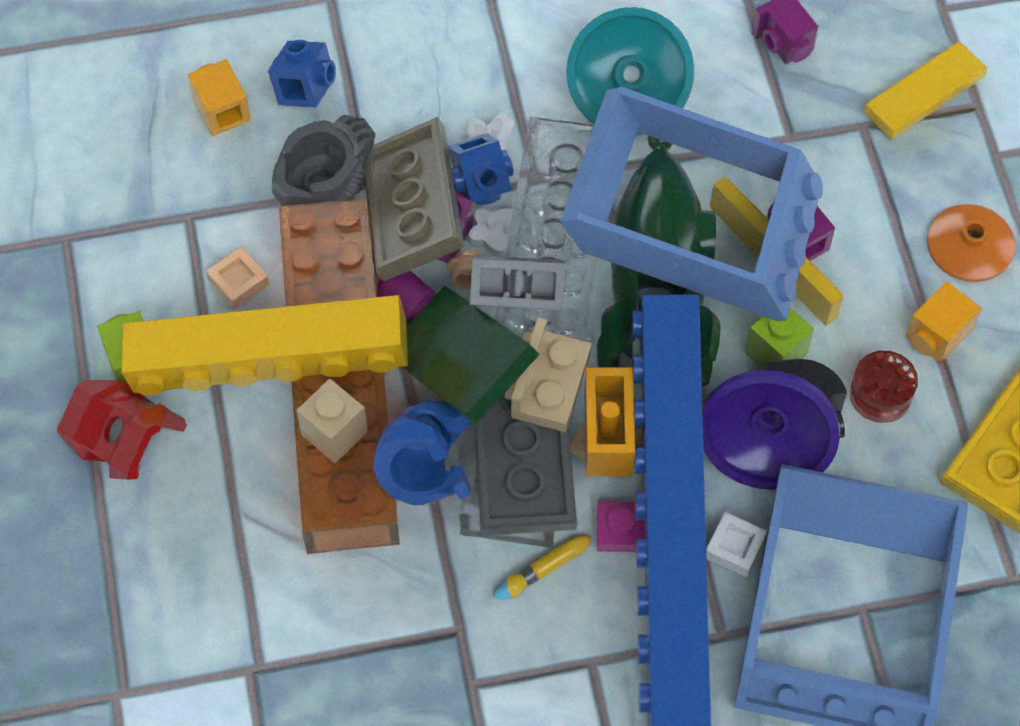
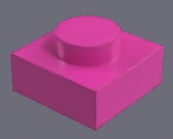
M598 501L597 551L636 552V539H644V521L635 520V502Z

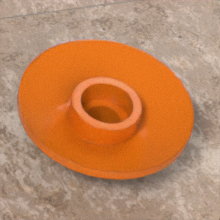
M962 204L950 207L936 216L928 231L927 247L934 263L949 276L968 282H982L997 277L1007 269L1014 256L1015 239L1007 222L994 211L979 205ZM968 233H974L980 238H972Z

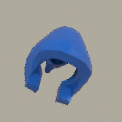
M441 400L422 401L412 404L399 412L384 428L378 440L373 470L379 485L392 498L410 505H425L457 494L460 500L470 496L471 486L463 466L452 465L450 470L446 471L445 460L448 457V451L471 422L445 401Z

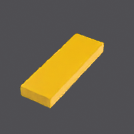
M958 41L866 103L863 113L892 141L983 79L988 68Z

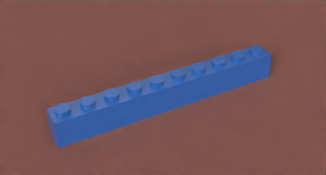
M643 295L640 311H632V338H640L641 355H633V383H641L642 400H634L635 428H642L643 446H635L634 473L643 474V492H635V520L644 521V539H636V568H645V586H637V615L646 616V634H638L637 651L638 664H647V683H639L638 688L639 713H648V726H711L699 295Z

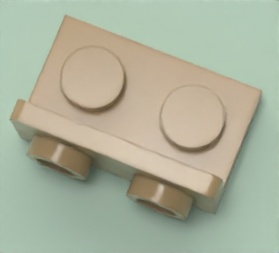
M538 317L533 332L525 331L522 339L531 344L539 355L505 392V399L511 400V418L566 433L591 355L592 343L548 332L547 319Z

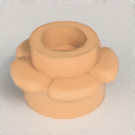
M463 250L448 261L447 270L450 271L452 283L462 289H471L473 255H481L479 252Z

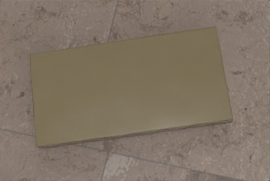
M438 117L373 145L365 183L376 273L384 282L462 249L464 244L445 126Z

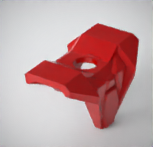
M84 380L76 386L58 425L57 433L82 460L107 462L109 465V478L137 480L139 477L138 471L141 467L139 463L151 437L158 433L162 427L184 432L187 424L182 416L171 412L162 404L156 405L144 395L133 393L130 386L122 380ZM120 418L122 421L121 432L115 441L110 442V429L113 423Z

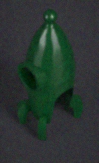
M648 136V144L653 151L642 160L631 177L617 207L614 224L714 259L716 246L715 211L701 210L699 199L688 175L678 160L668 152L673 144ZM611 262L614 305L606 308L602 313L601 335L597 342L598 368H618L622 352L632 359L633 342L636 339L632 338V311H637L638 291L652 287L663 288L673 295H699L702 387L708 385L711 378L713 361H716L719 349L721 326L716 314L703 306L705 295Z

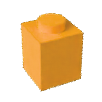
M227 59L214 64H206L197 71L187 74L193 100L212 136L251 121L247 97Z
M946 281L912 315L905 337L911 341L913 347L918 352L926 356L930 355L937 362L941 363L972 332L982 308Z

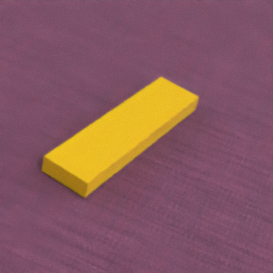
M723 177L713 184L710 208L759 257L769 219L728 178ZM805 256V262L800 267L796 283V296L827 326L838 318L843 294Z

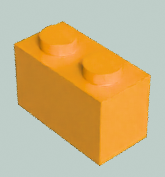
M586 368L584 386L586 477L632 476L635 460L633 368Z

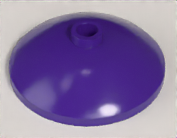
M759 370L736 375L718 385L709 394L702 407L704 453L720 472L732 480L749 487L776 490L781 464L824 472L833 461L838 450L840 424L832 403L817 387L789 373ZM768 411H771V412H775V413H777V414H769V413H767V412H768Z

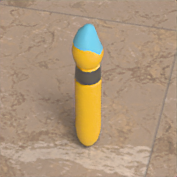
M588 535L576 536L529 564L518 574L509 575L495 590L493 597L503 601L519 596L526 586L528 587L583 553L590 545L591 537Z

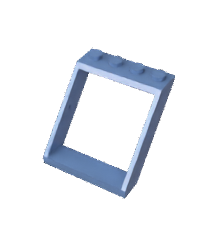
M619 87L606 90L560 222L579 249L584 253L767 318L785 321L788 317L791 302L796 297V283L800 267L805 262V248L809 233L814 228V214L818 199L823 194V185L819 174L814 173L800 149ZM637 132L780 182L754 273L607 222Z
M781 464L734 708L816 726H934L940 702L968 502ZM779 527L944 562L924 695L755 659Z

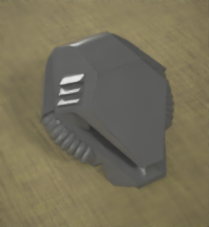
M350 115L340 116L335 123L319 120L297 128L288 135L275 164L272 175L273 195L284 209L302 218H319L347 210L348 203L362 190L374 145L375 132L364 118Z

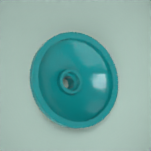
M638 7L618 8L594 18L578 34L572 44L567 60V84L576 107L592 124L596 122L606 90L619 87L683 108L689 99L694 83L693 55L683 33L663 15ZM629 67H635L640 72L639 78L635 82H628L624 79V72ZM637 132V133H636V136H638V135H644V134H643V133H640V132Z

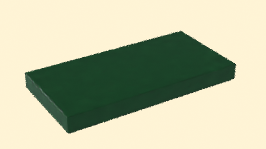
M444 285L406 327L408 366L401 368L475 425L534 362L539 353L531 344L476 306L470 305V302Z

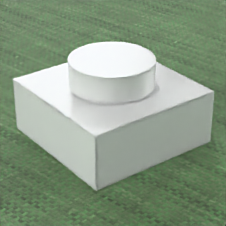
M724 512L706 549V559L748 577L768 531Z

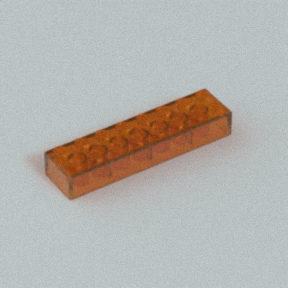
M367 198L279 206L286 306L377 297ZM363 370L348 372V374L341 377H328L325 375L303 376L301 379L291 382L301 524L306 553L314 554L400 545L396 499L392 498L379 485L373 470L378 440L384 428L389 424L384 373ZM329 379L365 407L368 430L336 463L331 461L301 435L296 411Z

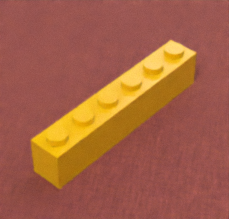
M399 295L123 323L122 374L133 393L143 395H158L163 393L164 390L182 388L191 391H202L212 385L222 384L250 386L256 381L272 379L293 382L301 379L303 376L313 375L341 377L348 374V372L363 370L384 373L393 370L395 367L408 366L406 315Z

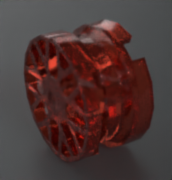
M878 350L867 354L859 361L854 372V378L850 385V400L855 410L866 419L878 423H889L898 420L910 408L918 387V374L913 364L903 355L896 352ZM890 356L893 357L892 362L888 361ZM896 358L901 360L902 362L897 363ZM908 366L910 369L905 371L902 367ZM912 373L914 378H911L908 375Z

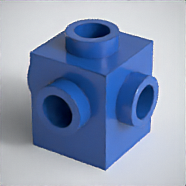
M288 40L268 70L278 105L317 108L336 77V67L330 59L325 42H307L306 40Z
M486 133L448 146L456 192L461 193L468 200L476 203V205H487L498 201L501 198L500 194L512 190L509 176L514 175L512 162L508 153L501 150L497 139Z

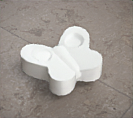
M501 112L488 125L479 119L470 120L467 125V133L470 138L488 133L499 141L501 150L506 151V139L512 132L515 122L510 116Z
M484 208L476 210L474 214L476 226L472 227L469 231V243L473 247L484 246L493 256H506L508 253V239L505 232L515 227L516 212L511 208H503L494 212H489Z

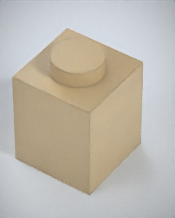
M331 379L326 381L296 410L301 435L334 463L341 459L368 432L365 407Z

